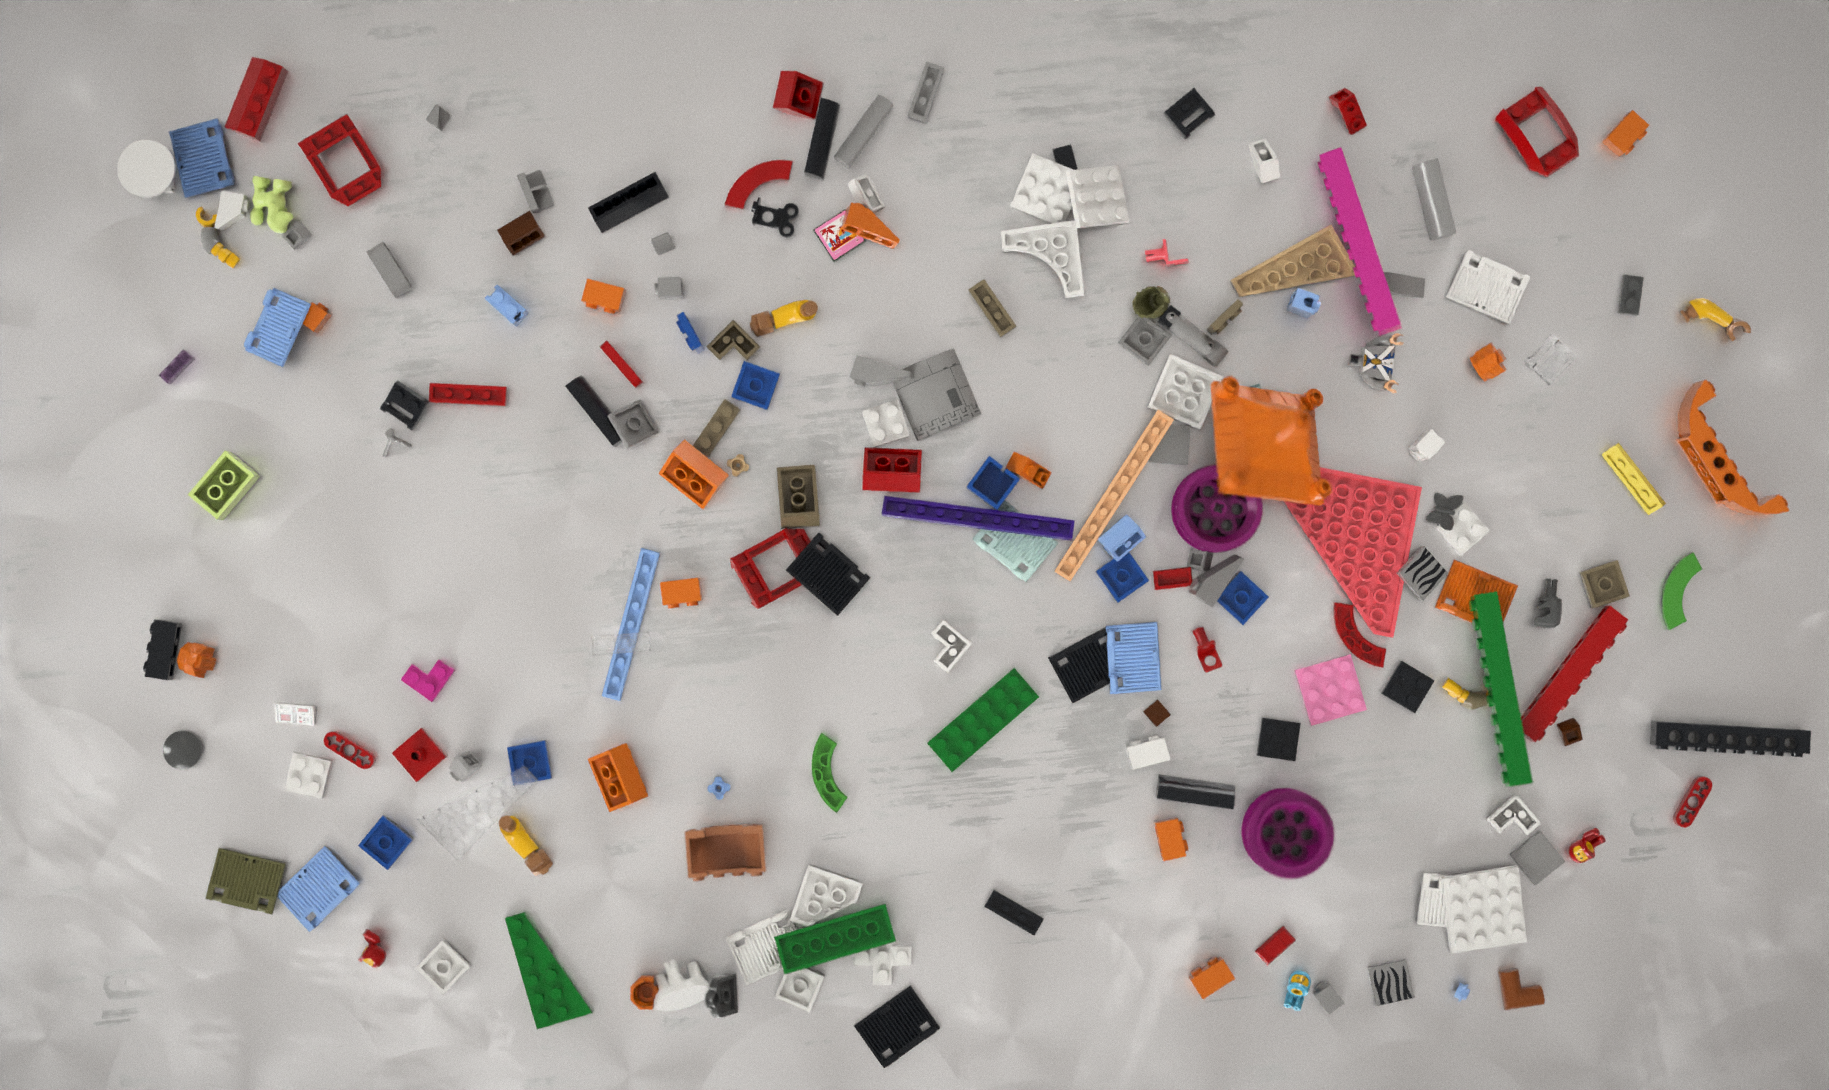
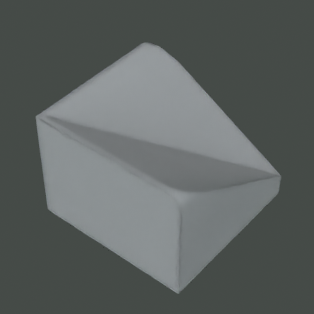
M437 104L426 120L442 131L451 115Z

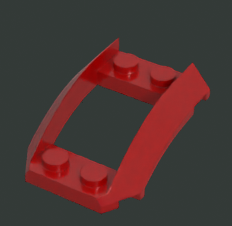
M1542 86L1535 87L1534 91L1506 110L1503 108L1495 117V121L1502 126L1506 135L1523 157L1529 171L1532 170L1540 173L1539 175L1549 177L1579 156L1578 138L1560 108ZM1546 108L1559 125L1567 140L1538 158L1518 125Z
M348 114L339 117L298 143L324 184L329 196L342 204L350 206L381 187V168ZM350 136L370 170L338 188L318 154Z
M785 528L730 558L731 568L736 571L752 600L751 604L757 609L802 586V584L794 578L770 591L752 558L787 540L797 558L811 542L804 529Z

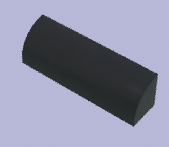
M825 98L820 100L804 171L807 177L824 180L840 111V104Z
M653 172L588 207L598 228L603 233L669 198L656 172Z
M579 376L565 385L612 446L617 447L621 444L622 441L608 418V415L612 412L583 376Z
M1158 774L1155 797L1158 799L1234 809L1235 785Z

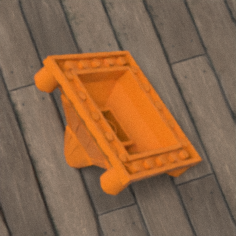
M1227 376L1220 382L1213 381L1210 385L1219 493L1312 505L1324 504V498L1331 494L1332 487L1326 479H1321L1315 409L1323 403L1321 392L1317 389H1310L1301 395L1240 386L1237 379L1231 376Z

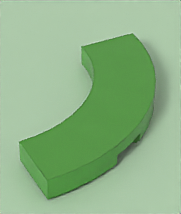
M1694 552L1682 558L1673 567L1665 581L1662 591L1661 609L1668 630L1687 621L1682 607L1684 590L1690 579L1702 570Z
M821 733L812 755V776L821 798L837 813L847 799V796L836 785L831 771L832 754L838 743Z

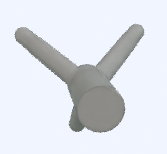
M390 428L385 432L388 442L383 457L387 456L391 443L394 441L407 447L412 445L396 437L393 429Z

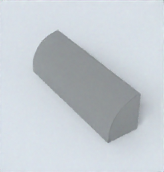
M877 95L833 158L849 169L892 110L893 102L881 95Z
M1438 158L1414 165L1412 170L1430 241L1452 236L1456 233Z

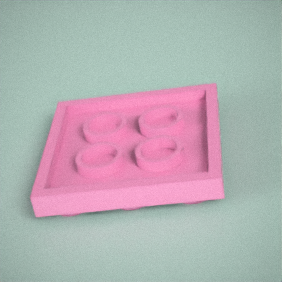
M1351 654L1294 670L1310 726L1367 710Z

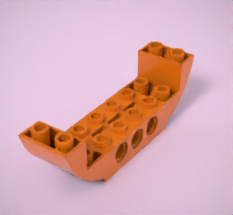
M1707 380L1693 383L1680 405L1678 413L1679 438L1676 440L1716 503L1724 504L1734 511L1747 515H1771L1790 511L1787 507L1786 499L1779 494L1766 496L1758 501L1756 495L1749 491L1746 479L1739 475L1736 470L1737 465L1726 454L1725 446L1718 442L1716 432L1705 421L1704 413L1697 409L1717 396L1714 392L1713 384Z

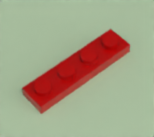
M430 383L429 401L430 403L506 406L507 387Z

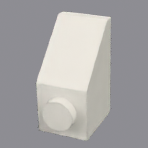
M1267 139L1249 143L1250 154L1261 182H1269L1280 178L1278 158Z
M222 190L214 228L219 231H225L244 218L246 212L250 210L251 203L249 197L244 194Z

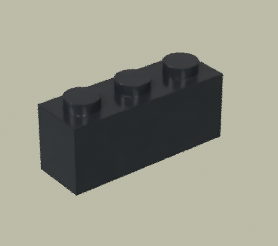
M154 620V623L151 624L150 634L152 635L151 641L148 642L146 648L148 659L143 666L144 677L173 680L182 623Z

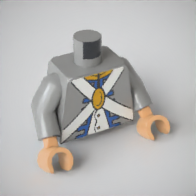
M1396 333L1393 336L1378 337L1368 342L1366 347L1361 349L1360 355L1350 354L1349 365L1359 366L1358 375L1362 376L1363 381L1372 388L1388 390L1391 393L1397 392L1391 389L1392 385H1399L1396 381L1392 380L1395 346L1393 344L1400 346L1404 344V342H1397V338L1403 336L1402 334Z

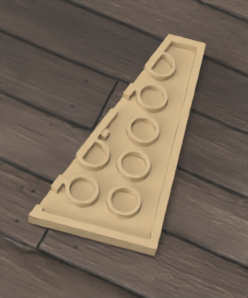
M1329 225L1231 280V283L1238 296L1245 297L1355 276L1353 270L1355 266L1352 260L1350 261L1349 255L1333 226Z

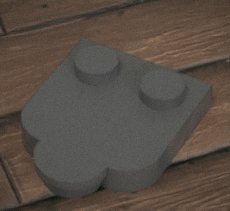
M727 974L711 980L709 990L705 995V1005L708 1009H711L713 1017H725L738 1013L736 974Z

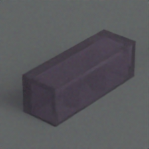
M183 349L159 376L166 383L171 384L195 358L187 350Z

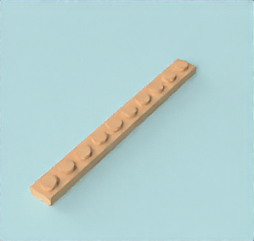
M1157 410L1054 572L1071 582L1174 419Z

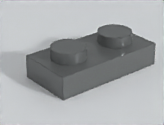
M1622 276L1618 313L1639 315L1644 277Z

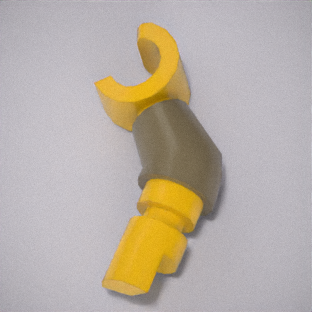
M1447 678L1442 688L1447 690L1448 695L1451 697H1457L1456 700L1460 702L1462 707L1474 710L1487 705L1486 696L1488 695V689L1486 693L1484 691L1473 692L1465 688L1462 690V687L1450 678Z

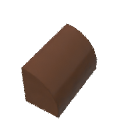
M530 211L497 230L512 256L545 237L541 227Z

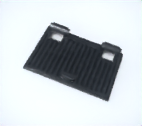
M818 533L789 565L786 571L838 616L868 582L870 577L867 574L864 575L857 569L858 566L832 543L829 544L823 539L824 536L821 533ZM819 544L824 549V552L820 551L816 545ZM852 574L859 580L858 583L850 577Z
M1106 627L1048 658L1072 704L1110 684L1107 642L1100 644L1098 641L1107 636ZM1066 657L1068 662L1060 666L1058 661Z
M911 986L854 1025L883 1068L894 1063L902 1055L940 1029ZM928 1022L930 1027L923 1032L920 1026ZM890 1048L893 1054L885 1059L882 1053Z

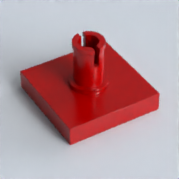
M420 728L392 752L416 782L421 780L447 757L423 728Z

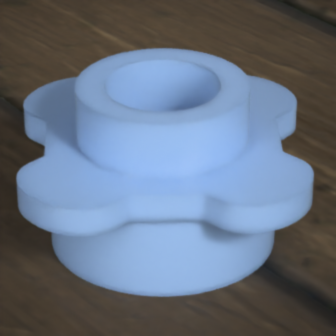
M718 776L714 779L713 784L708 786L707 790L716 795V799L721 800L725 792L729 791L731 787L730 784L725 783Z
M1460 983L1454 997L1459 999V1002L1462 999H1467L1470 992L1468 984Z

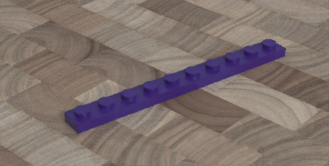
M884 496L882 516L1070 541L1073 538L1075 520Z

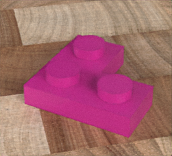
M441 660L436 662L429 674L411 664L401 678V681L433 702L455 670Z

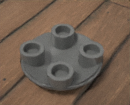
M175 732L164 743V758L170 766L176 769L191 768L200 759L202 743L200 739L190 732Z

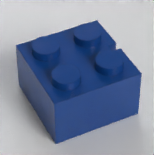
M989 456L966 488L992 508L998 510L1020 478L1007 468L1002 472L1003 466Z

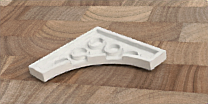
M1075 220L1001 231L1002 250L1004 252H1025L1042 259L1059 276L1066 298L1085 296L1079 235Z

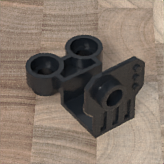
M758 197L757 201H754L751 212L754 213L752 224L775 229L779 228L782 237H791L794 234V226L789 222V219H795L798 216L799 209L797 205L788 203L784 206V209H774L761 206V198ZM794 209L795 213L793 215H789L788 210ZM767 211L771 212L774 216L771 222H765L762 218L763 214ZM789 227L791 229L790 233L785 234L783 232L784 228Z

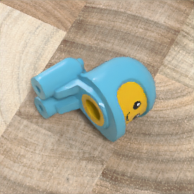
M1297 970L1290 975L1287 984L1288 992L1284 1001L1286 1008L1293 1007L1296 1011L1301 1010L1304 996L1308 994L1311 984L1309 974Z

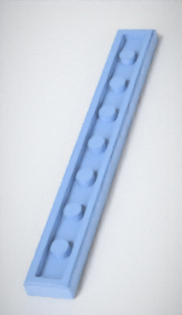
M641 548L602 692L603 697L621 701L660 557L659 552Z

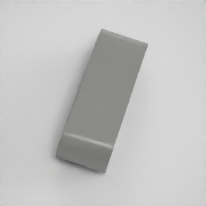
M384 242L367 251L369 258L395 298L413 288Z

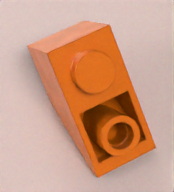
M1013 452L1005 469L1007 468L1016 476L1041 489L1044 488L1052 473L1030 458Z

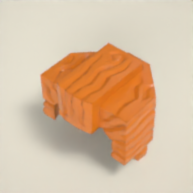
M1492 342L1475 352V355L1470 357L1473 367L1484 382L1490 378H1495L1507 370L1502 363L1506 357L1500 348L1496 349Z
M187 642L180 648L176 660L179 669L189 675L204 678L206 670L213 671V667H215L216 659L213 658L215 649L203 644Z
M642 975L632 984L630 1000L638 1009H653L655 996L659 992L658 984H654L655 976Z

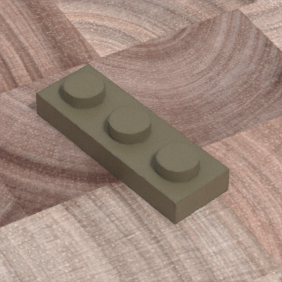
M985 279L968 290L1000 338L1016 328L1015 323Z
M724 399L693 446L709 457L741 409Z

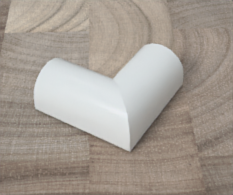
M944 619L931 632L935 638L945 645L933 661L949 673L973 643Z
M1516 793L1486 818L1488 823L1498 833H1501L1515 822L1526 835H1529L1541 824V821Z

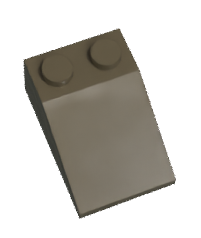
M815 465L777 467L781 529L820 526Z

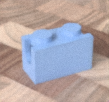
M497 284L494 287L496 289L494 293L490 296L487 295L484 299L517 327L529 312Z
M1297 288L1291 295L1286 311L1309 318L1315 312H1318L1321 304L1318 301L1320 296Z
M1126 514L1105 532L1098 541L1118 562L1146 536L1141 528Z

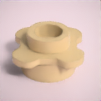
M738 454L736 458L727 461V466L731 468L732 475L735 477L739 476L741 472L749 470V465L745 463L742 454Z

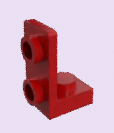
M1343 88L1329 97L1331 104L1340 110L1349 134L1353 135L1367 126L1354 93Z

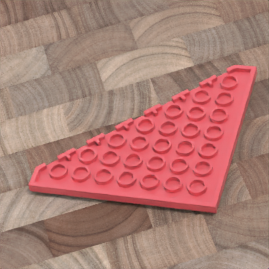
M1320 467L1321 479H1326L1332 487L1331 494L1324 498V504L1312 505L1288 501L1283 502L1371 632L1375 635L1393 638L1404 581L1398 576L1397 572L1409 558L1422 487Z

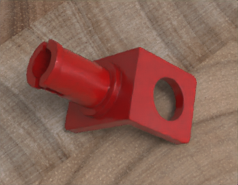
M1204 627L1193 630L1199 645L1196 647L1197 656L1204 672L1208 673L1222 667V662L1216 651L1215 640L1209 641ZM1213 656L1216 659V663L1213 666L1206 665V657Z

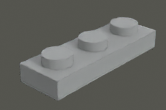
M926 61L908 117L926 123L944 67Z

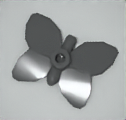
M1435 493L1434 501L1437 506L1434 507L1435 511L1426 517V521L1439 523L1443 529L1451 531L1454 526V520L1449 514L1455 515L1453 509H1456L1462 503L1463 496L1454 495L1447 498L1440 493Z

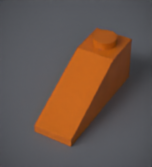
M852 202L846 209L841 225L842 230L891 249L897 246L900 239L870 209L865 208L860 203Z

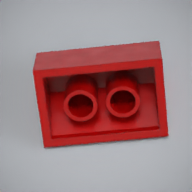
M864 448L862 490L920 492L922 450Z

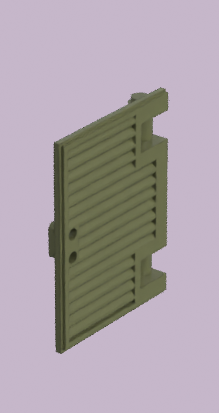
M219 848L205 899L273 915L286 863ZM216 887L224 889L223 894L215 893ZM260 898L269 900L268 905L259 903Z

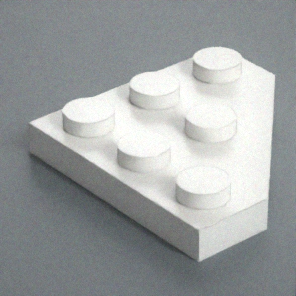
M808 865L789 921L808 927L856 903L863 883Z

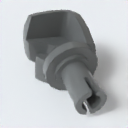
M1545 579V595L1538 597V602H1542V604L1537 609L1548 608L1549 614L1536 618L1534 625L1541 628H1555L1561 622L1562 599L1556 597L1558 580L1553 579L1551 586V579Z

